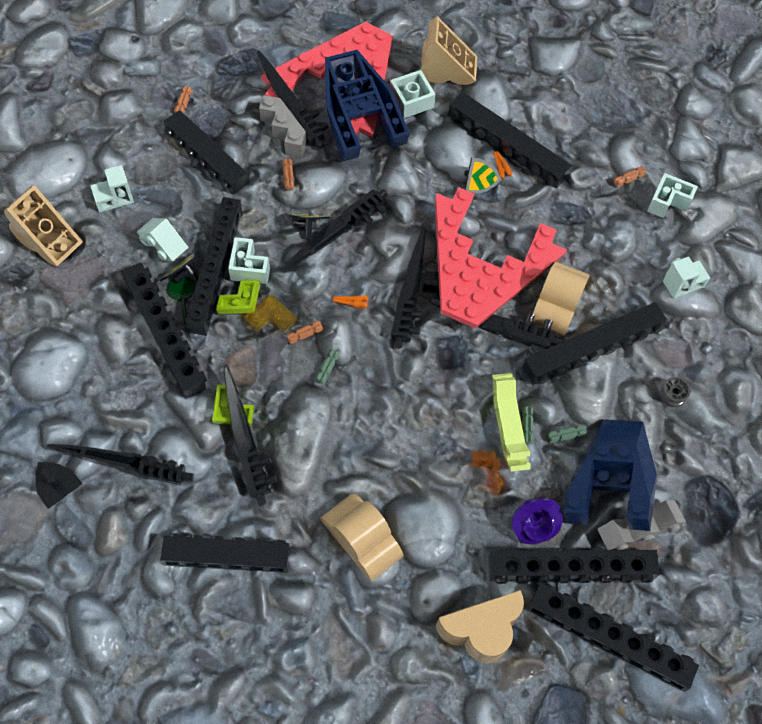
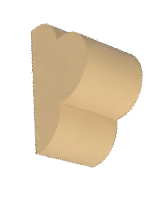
M437 16L430 21L428 35L423 42L421 71L427 81L432 83H444L451 80L459 85L472 84L476 82L477 55Z
M35 185L30 186L4 210L5 216L11 222L9 228L15 237L23 245L37 252L53 266H58L83 243Z
M555 261L534 309L533 315L535 317L532 325H538L543 328L546 319L552 320L553 323L550 330L556 331L555 335L564 338L590 274Z
M355 493L350 494L320 517L322 523L370 582H373L403 558V552L391 535V530L383 516L369 501H363Z
M521 590L439 617L436 628L440 637L451 645H465L469 655L480 663L489 664L498 661L512 643V626L523 610L524 600Z

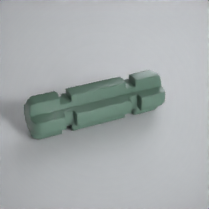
M330 349L327 354L328 357L325 358L320 368V372L315 377L316 382L325 384L327 376L331 373L335 361L339 357L337 350Z
M523 407L522 429L526 444L533 443L532 407Z
M577 425L576 428L573 426L559 429L558 432L556 430L550 431L548 438L551 443L558 442L559 439L563 441L576 438V436H585L587 430L585 425Z

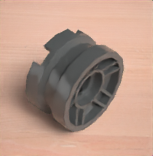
M680 377L669 378L660 390V398L667 406H682L690 396V386L687 381Z

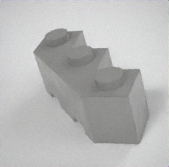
M263 95L259 107L261 122L272 124L273 138L285 140V155L302 158L306 147L305 130L280 98Z
M666 500L653 507L651 531L629 529L626 518L612 520L599 527L598 531L607 550H627L628 546L642 541L647 543L660 534L666 532L674 533L680 530V525L686 523L676 501Z

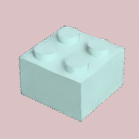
M421 70L390 80V88L403 118L434 108L436 94Z

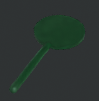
M185 277L179 283L172 279L168 284L167 291L172 299L181 301L185 330L188 331L185 323L187 318L185 300L193 296L195 284L188 277Z

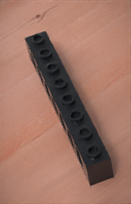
M222 198L185 323L188 333L203 336L208 334L234 238L242 216L241 200Z
M140 262L122 270L123 279L185 399L206 390L205 382L208 380L203 370L199 372L197 368L199 363L195 355H190L189 351H191L187 340H182L181 336H183L181 328L179 325H174L173 321H175L173 313L171 310L167 312L165 307L168 305L165 298L158 295L160 290L157 283L151 281L152 275L149 268H144ZM187 372H193L191 375L185 376Z
M657 550L490 551L488 556L490 581H495L496 584H506L508 581H516L517 584H526L529 581H537L539 584L558 581V583L565 584L570 583V580H579V583H590L591 580H599L600 583H610L612 580H620L621 583H630L633 580L650 583L660 575ZM610 563L616 564L619 567V571H614ZM631 563L637 564L640 570L635 571ZM507 564H512V565H514L515 568H516V571H515V572H510V571H508L507 568H506V565H507ZM527 564H533L537 571H529ZM548 564H554L557 567V571L549 570ZM569 564H575L578 571H572L569 568ZM589 564L597 565L598 571H593Z
M548 583L539 584L527 608L528 611L683 692L691 688L699 667L693 658L673 652L674 649L672 647L654 642L651 636L635 632L634 628L630 625L619 624L614 621L612 616L594 611L595 608L591 605L575 601L572 595L562 594ZM549 600L556 601L559 608H552L549 605ZM574 610L578 615V619L571 618L568 611ZM588 620L596 622L597 629L590 628ZM608 630H612L616 633V640H613L608 636ZM628 640L636 644V650L629 648ZM648 651L655 653L656 661L649 658ZM668 661L676 665V671H672L669 668Z

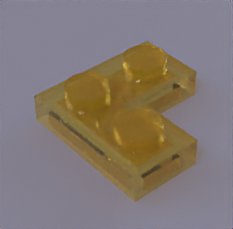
M273 294L256 306L254 313H248L244 316L245 321L256 332L270 321L283 332L297 322V317Z

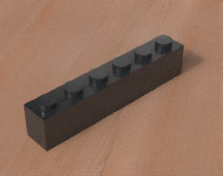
M179 110L164 120L166 135L169 138H173L180 148H184L191 159L194 158L202 169H206L214 180L217 179L225 191L228 190L234 195L249 183L248 173L182 111Z
M171 533L170 536H163L160 561L163 566L288 573L290 545L285 540L276 539L273 542H265L261 538H254L253 541H248L241 537H233L231 540L224 539L221 536L203 538L201 535L194 534L191 537H182L181 534Z

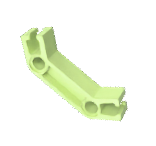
M512 373L492 375L493 401L505 462L511 472L530 470L531 464L527 460V457L530 456V450L525 443L516 399V379Z

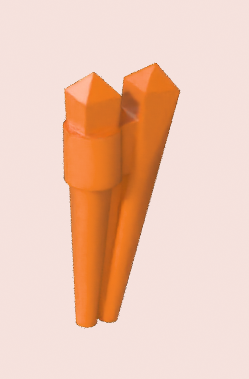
M498 151L493 152L501 179L505 178V173L511 176L510 166Z
M367 295L334 296L332 301L365 309L368 307L366 303L369 298Z

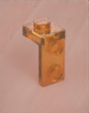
M475 451L471 454L470 466H490L494 495H499L501 489H503V478L499 477L498 472L501 469L500 458L496 457V451Z

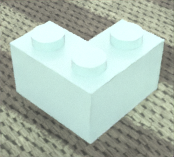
M122 165L104 170L108 181L90 185L99 213L134 203Z
M664 173L647 212L664 218L670 205L687 211L698 186Z
M152 218L137 231L140 241L145 246H154L158 250V256L164 261H174L188 248L166 218Z
M234 238L228 269L230 279L232 281L259 280L260 284H267L270 271L269 257L254 256L253 239Z
M689 257L677 258L671 263L663 283L674 299L704 288L710 277L700 260L692 263Z

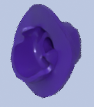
M547 498L526 500L522 506L515 510L512 517V527L517 538L525 544L532 545L548 541L556 536L563 522V515L559 505L554 500Z

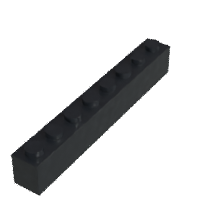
M464 92L450 103L449 115L454 120H457L467 129L475 132L480 138L491 143L493 147L500 149L508 157L516 160L521 166L532 171L534 175L541 177L549 185L558 188L569 176L572 168L570 163Z
M656 302L529 356L525 358L522 367L533 385L546 383L551 377L562 376L571 368L577 369L587 361L593 362L603 354L609 355L619 347L625 348L637 339L641 341L648 334L653 332L654 334L659 333L664 329L667 318Z

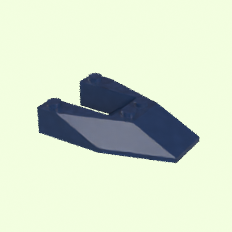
M358 49L326 57V109L342 162L359 157L361 146L350 121L359 117L377 113L390 147L393 148L407 144L410 133L392 89Z
M603 419L578 463L566 493L563 513L567 524L588 525L593 489L630 492L626 515L629 529L651 531L657 473L643 421Z

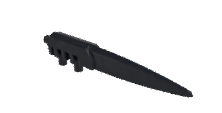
M258 50V58L277 97L283 101L305 130L306 140L309 145H316L318 149H322L324 147L322 140L325 139L323 131L329 128L327 123L324 122L319 126L316 124L314 118L320 115L318 110L315 109L309 113L305 106L300 107V102L267 58Z
M372 189L342 211L339 217L306 243L288 261L284 269H289L302 262L345 232H349L352 229V224L356 227L359 226V221L366 222L368 225L371 224L373 221L371 216L374 210L383 215L386 212V209L383 207L384 197L387 195L386 190L382 189L378 192Z
M426 228L422 229L412 252L397 302L391 338L395 341L394 347L397 349L402 348L403 342H410L412 334L420 335V327H414L413 320L415 318H423L424 316L423 311H417L416 304L423 265Z
M429 298L432 304L440 307V300ZM529 313L525 322L517 319L514 324L512 319L493 314L479 325L487 330L545 349L550 348L551 345L563 342L561 339L554 338L556 331L550 330L553 323L552 320L546 319L543 328L538 325H532L535 315Z
M226 364L224 366L226 395L237 452L249 495L252 498L256 497L258 505L262 506L267 504L264 495L271 493L268 486L277 483V477L273 475L266 478L267 475L263 470V466L272 464L271 457L267 456L260 459L261 454L257 451L238 389Z
M47 445L55 451L124 470L142 478L181 485L183 480L192 482L194 479V474L186 472L184 464L178 466L174 460L167 461L163 459L162 463H159L158 458H155V456H142L133 452L132 454L85 446Z

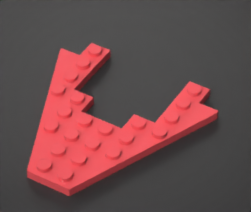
M364 22L300 54L298 57L275 69L292 91L306 73L322 79L325 75L326 57L358 49L385 81L393 35ZM264 73L261 76L262 81L270 84L266 74ZM272 86L265 93L266 96L277 97ZM377 113L350 120L356 135L360 131L371 138L374 137L378 119Z
M458 187L453 200L438 193L435 197L440 313L476 329L549 269L555 261L557 262L561 259L567 249L552 243L557 231L556 229L540 223L524 262L507 255L502 268H499L468 254L473 240L457 232L475 194Z

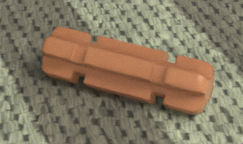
M183 86L182 93H180L174 109L175 113L179 110L183 113L185 112L184 109H186L192 93L191 87Z
M290 158L283 159L285 189L293 190L292 160Z
M640 166L636 170L633 169L622 174V176L615 177L613 182L616 187L623 186L636 180L637 177L645 176L646 170L643 166Z
M315 321L312 325L308 324L297 329L295 333H288L287 339L290 344L298 342V339L302 340L313 335V332L318 333L322 331V324L320 321Z

